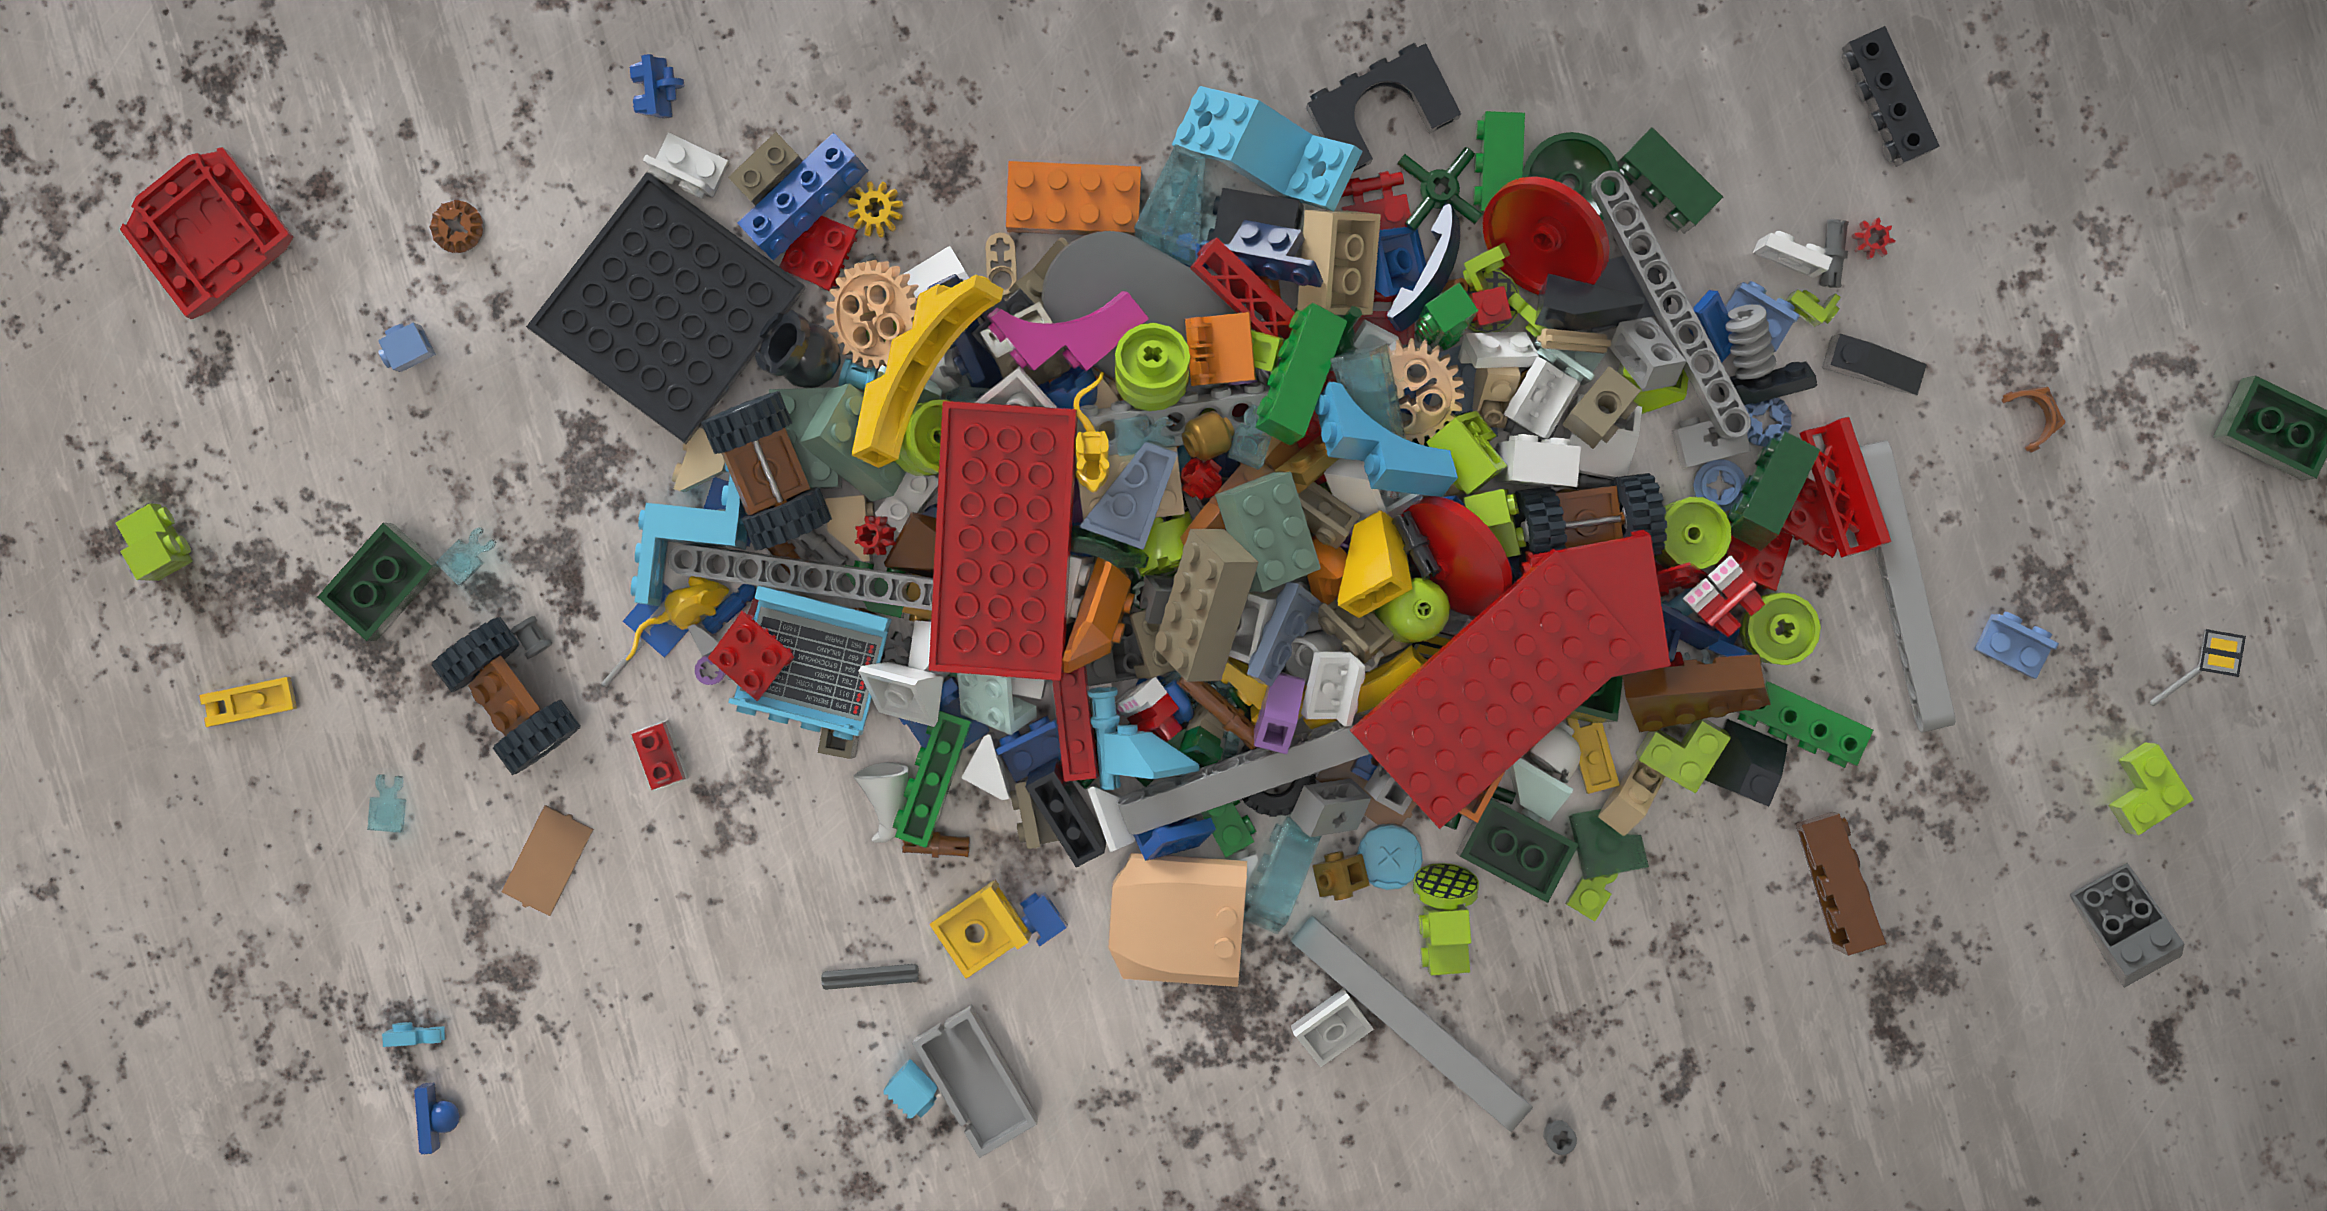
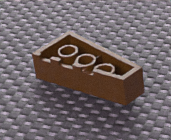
M1759 654L1717 657L1713 660L1712 664H1705L1697 661V659L1684 660L1682 666L1663 667L1622 675L1625 697L1639 733L1644 731L1654 732L1663 727L1677 724L1687 725L1696 720L1711 717L1720 718L1729 713L1744 710L1753 711L1762 706L1771 705L1765 671Z
M1829 812L1795 823L1833 948L1850 956L1885 945L1886 941L1870 900L1869 889L1859 869L1860 860L1855 849H1852L1848 836H1851V832L1846 818H1841L1839 813Z

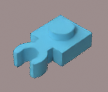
M412 1022L392 1024V1029L382 1034L383 1047L417 1045L419 1043H441V1040H446L445 1026L413 1028Z

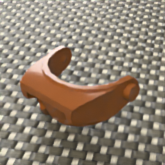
M2038 387L2016 392L2011 391L2004 394L2003 399H2001L2004 404L2018 397H2026L2038 403L2043 410L2046 419L2045 427L2038 440L2025 447L2026 451H2030V453L2040 449L2039 445L2066 423L2049 387Z

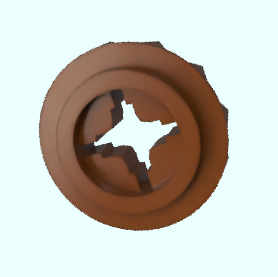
M453 200L441 203L436 212L432 213L429 228L433 240L442 249L451 253H463L471 250L480 241L483 234V220L474 206L464 201ZM461 217L460 224L468 233L456 231L451 235V227L448 226L445 220L456 221Z

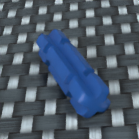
M743 583L738 588L739 591L737 593L733 592L716 608V614L707 616L702 621L707 631L711 634L717 633L723 627L724 622L728 623L746 606L747 601L751 602L757 591L755 585Z

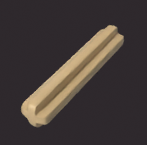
M1545 328L1542 330L1541 335L1537 336V342H1540L1542 348L1604 354L1607 352V348L1611 347V340L1607 339L1606 334Z

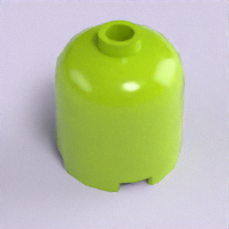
M1411 577L1412 590L1375 609L1376 617L1394 634L1393 640L1403 643L1421 642L1432 639L1444 629L1449 620L1450 605L1447 595L1438 584L1429 579L1422 580V578Z

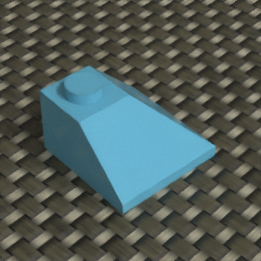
M1137 725L1117 726L1116 732L1104 733L1105 773L1158 779L1199 771L1198 763L1152 732L1138 731Z

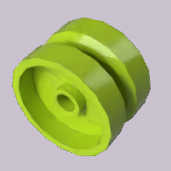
M1149 323L1140 324L1124 334L1119 340L1115 352L1116 389L1123 400L1137 409L1158 411L1176 404L1182 398L1189 382L1190 353L1188 344L1180 333L1170 326Z
M930 400L916 404L903 438L899 458L895 461L905 472L915 476L939 474L942 403L949 400Z
M1688 497L1663 506L1666 508L1664 517L1667 521V528L1665 529L1667 541H1664L1665 549L1662 550V554L1654 556L1663 567L1668 569L1691 562L1698 568L1705 569L1716 564L1726 554L1731 542V525L1726 513L1715 502L1704 497Z
M1778 592L1760 596L1765 605L1752 617L1746 610L1741 616L1740 624L1742 626L1739 628V633L1743 646L1753 655L1759 654L1763 663L1790 665L1801 662L1813 652L1819 642L1821 625L1817 612L1809 601L1796 594ZM1777 622L1783 627L1781 634H1776L1775 629L1779 627Z

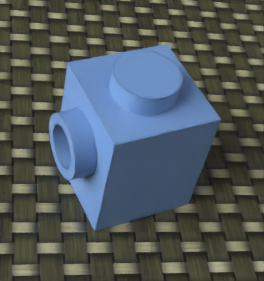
M414 322L405 327L403 324L393 326L385 331V337L378 340L382 348L378 352L387 368L392 367L393 370L403 372L436 355L423 327Z

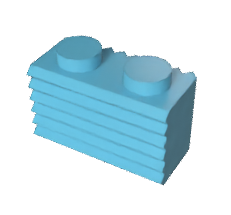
M910 1059L888 1081L884 1088V1095H888V1099H893V1104H898V1109H903V1114H907V1118H913L916 1114L921 1118L935 1104L934 1101L937 1097L934 1094L937 1090V1085Z

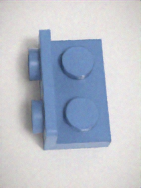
M1749 281L1748 284L1745 282L1740 283L1725 305L1727 312L1734 308L1751 304L1764 307L1767 312L1766 319L1769 322L1768 331L1772 336L1771 343L1774 347V352H1776L1792 324L1797 322L1800 315L1794 312L1795 307L1788 301L1781 298L1775 301L1765 295L1767 290L1753 281Z
M2004 611L2003 615L1991 614L1974 650L2026 676L2037 679L2051 649L2056 650L2059 643L2051 640L2052 634L2042 628L2034 626L2031 630L2021 625L2023 619L2006 611Z

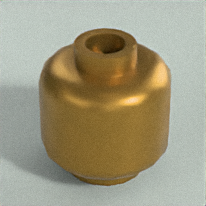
M1210 411L1186 423L1185 432L1182 433V441L1191 457H1197L1202 461H1206L1230 450L1232 445L1231 436L1235 433L1233 425L1227 417L1222 418L1218 413Z

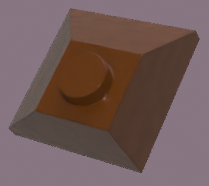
M911 512L895 541L896 545L892 546L884 561L885 567L933 578L936 518Z

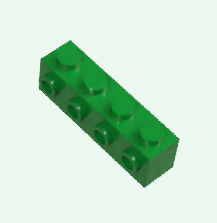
M1460 282L1427 303L1415 324L1417 326L1415 331L1417 338L1421 344L1426 340L1427 346H1430L1432 350L1438 345L1445 351L1457 344L1478 312V309Z
M1311 303L1303 310L1295 312L1289 324V327L1292 328L1290 337L1284 341L1279 350L1278 356L1281 357L1279 366L1272 371L1267 384L1270 386L1268 395L1261 400L1257 408L1256 414L1259 415L1255 428L1288 445L1294 444L1305 436L1347 323L1345 319L1315 303Z
M1767 681L1771 705L1762 706L1753 711L1744 710L1737 712L1739 713L1738 720L1753 727H1756L1757 722L1769 727L1768 734L1784 741L1787 736L1799 741L1797 747L1809 753L1816 754L1817 750L1829 754L1827 761L1842 768H1846L1847 763L1858 766L1874 731L1867 726Z
M939 711L936 725L934 727L928 725L926 734L930 735L926 748L921 746L915 761V765L919 766L916 778L909 779L904 792V797L908 798L904 811L898 810L892 828L897 829L896 838L924 848L929 847L968 738L972 721Z
M1187 726L1172 739L1166 741V743L1179 751ZM1197 749L1193 750V752L1196 754L1201 753V751ZM1240 800L1201 812L1204 819H1212L1216 828L1212 834L1225 858L1254 843L1252 834L1257 832L1248 815L1241 817L1236 805L1241 803Z

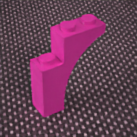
M1124 291L1091 314L1067 322H1028L1012 316L999 308H996L987 316L992 323L988 326V329L1000 343L1004 340L1008 342L1013 349L1009 353L1013 360L1022 369L1027 366L1033 371L1062 347L1065 348V351L1062 353L1063 357L1074 369L1079 366L1087 371L1115 348L1128 330L1143 324L1149 319L1131 295Z

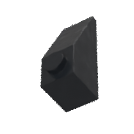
M1548 273L1539 293L1535 324L1544 326L1547 329L1577 331L1636 320L1645 303V298Z
M1839 333L1830 339L1822 368L1918 396L1927 364L1874 343Z

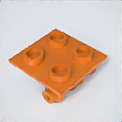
M1250 312L1185 319L1187 344L1190 353L1191 386L1256 380Z

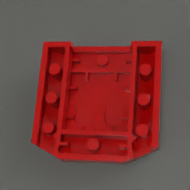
M223 147L216 148L217 151L202 155L195 153L183 158L135 197L131 205L134 210L127 224L123 223L120 231L184 316L191 320L213 310L284 253L294 238L228 150Z

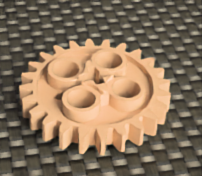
M877 260L866 261V263H856L854 268L844 270V277L835 279L840 288H833L829 291L835 297V301L826 302V305L833 308L834 313L827 315L826 319L834 320L835 325L829 329V332H838V344H845L842 352L843 355L853 353V363L863 361L865 368L875 366L876 369H880V366L886 367L888 363L892 339L912 329L918 300L914 292L919 286L918 284L908 285L910 274L899 276L900 266L889 268L888 261L877 262ZM883 288L886 291V300L883 297ZM856 298L859 301V309L856 306ZM893 320H895L897 325L896 331L893 328ZM866 330L869 332L870 340L866 337Z
M1410 338L1408 347L1403 348L1400 340H1396V350L1392 351L1385 344L1383 345V357L1373 352L1372 359L1375 364L1364 363L1363 369L1369 375L1358 376V382L1365 385V387L1356 388V395L1365 398L1358 401L1357 405L1361 409H1367L1365 413L1390 432L1411 442L1412 439L1417 438L1419 444L1424 445V436L1433 437L1436 434V430H1441L1446 426V421L1450 422L1456 417L1452 411H1462V404L1455 400L1464 398V391L1455 388L1463 384V378L1453 377L1459 371L1458 365L1447 366L1451 359L1449 354L1442 358L1438 357L1440 352L1438 345L1430 352L1427 350L1426 340L1423 341L1420 348L1415 347L1413 338ZM1414 364H1420L1424 366L1426 373L1419 378L1412 377L1407 371L1408 368ZM1432 378L1437 379L1436 383L1421 387ZM1384 380H1391L1396 384L1397 388L1391 393H1384L1379 389L1378 385ZM1409 387L1411 391L1416 390V397L1411 399L1409 395L1404 396V389ZM1429 393H1436L1440 395L1442 401L1436 406H1429L1423 399ZM1397 399L1392 406L1388 408L1383 406L1386 402H1392ZM1402 408L1408 409L1413 416L1408 421H1399L1394 416L1395 412Z

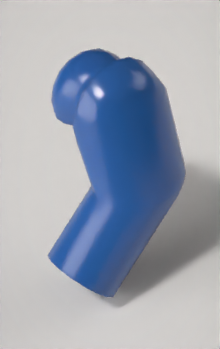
M1173 680L1164 689L1179 707L1172 715L1179 724H1182L1185 720L1190 721L1193 718L1194 710L1188 695L1177 684V680Z

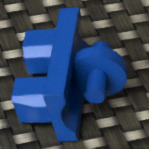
M652 54L641 55L642 61L629 67L630 78L633 83H644L645 94L634 96V112L663 119L672 117L671 101H676L675 89H681L685 86L684 79L674 78L673 67H667L666 58L653 57Z

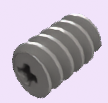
M1751 304L1730 310L1727 315L1732 320L1727 322L1725 326L1728 331L1732 332L1728 336L1729 342L1735 344L1730 349L1733 355H1737L1733 360V364L1736 367H1740L1735 372L1736 377L1739 379H1752L1769 374L1773 371L1777 361L1773 355L1774 347L1771 343L1772 336L1768 331L1769 322L1766 319L1767 312L1765 308L1760 305Z

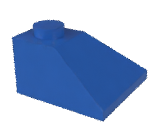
M1408 227L1379 230L1375 290L1385 297L1398 295L1401 287L1413 291L1427 265L1418 228L1415 232Z

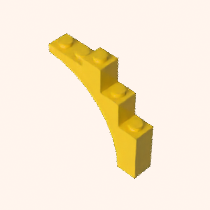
M976 274L951 288L937 284L918 295L912 329L892 339L885 375L866 384L852 456L877 468L898 460L912 412L937 364L953 342L975 319L1002 300L1003 288L995 285L988 278Z
M1411 645L1391 661L1365 673V679L1361 684L1358 696L1357 713L1376 707L1427 660ZM1229 656L1221 681L1225 684L1230 682L1238 690V696L1248 706L1253 704L1250 708L1251 723L1256 725L1267 685L1259 683L1247 674L1248 664ZM1304 685L1298 720L1303 716L1301 710L1307 685ZM1303 716L1304 722L1310 729L1337 721V719H1306Z

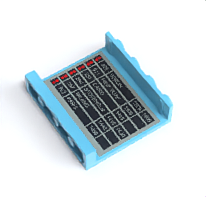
M758 586L755 599L759 600L754 621L763 629H769V634L777 636L776 640L785 648L792 649L791 653L795 658L787 667L784 666L759 701H756L737 685L735 697L729 698L728 703L737 705V712L755 716L756 711L769 713L768 719L775 722L788 724L789 719L801 721L800 727L815 732H820L821 727L834 730L833 736L846 740H852L853 735H863L872 697L859 673V669L861 666L881 663L892 619Z

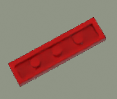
M1218 238L1204 244L1197 253L1199 257L1190 269L1236 313L1250 312L1251 327L1256 332L1278 337L1279 333L1285 340L1289 338L1292 331L1289 324L1295 312ZM1206 263L1217 275H1211L1202 265ZM1230 287H1231L1242 299H1236V298L1231 294V292H1230ZM1254 310L1261 314L1266 322H1260L1255 317Z
M1850 417L1841 418L1825 426L1800 432L1801 440L1815 447L1813 436L1821 435L1826 447L1824 453L1819 452L1811 470L1841 558L1870 551L1892 542ZM1826 467L1834 471L1836 477L1834 484L1826 478ZM1837 498L1845 504V515L1838 512L1835 502ZM1848 529L1855 534L1859 546L1850 548L1846 537Z
M1086 665L1070 673L1064 672L1063 680L1061 681L1052 680L1064 782L1096 779L1099 777L1094 729L1090 721L1092 712L1090 697L1088 696Z

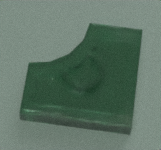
M1072 525V552L1100 557L1117 568H1146L1149 557L1142 549L1079 527L1080 525Z
M1602 809L1569 816L1574 841L1579 844L1577 853L1584 880L1649 867L1642 836L1629 834L1622 836L1598 817Z

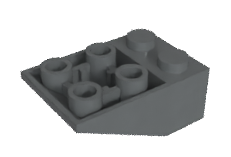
M1135 612L1123 614L1121 623L1125 624V629L1120 644L1114 642L1111 653L1086 664L1088 686L1137 679L1134 666L1144 661L1130 620V615ZM1075 621L1066 624V647Z
M2128 863L2070 894L2105 961L2124 988L2182 956L2184 942Z

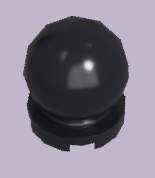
M793 310L786 314L776 313L767 321L760 332L759 337L764 340L761 345V353L755 351L757 365L772 375L783 376L794 386L803 388L819 387L834 377L841 364L840 347L837 339L825 327L808 323V320L803 315Z

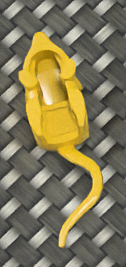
M1104 372L1100 373L1095 382L1078 392L1073 403L1074 409H1077V417L1086 430L1084 433L1078 432L1076 438V476L1079 483L1093 493L1097 492L1107 482L1109 476V443L1105 431H1095L1091 421L1080 410L1079 403L1085 394L1100 384Z
M689 577L688 583L690 587L679 588L670 592L665 598V611L658 617L646 620L638 627L632 650L626 657V661L630 660L635 654L641 633L648 626L663 624L668 620H671L681 630L688 629L693 624L697 625L701 621V615L712 616L716 614L715 607L729 593V588L706 578Z

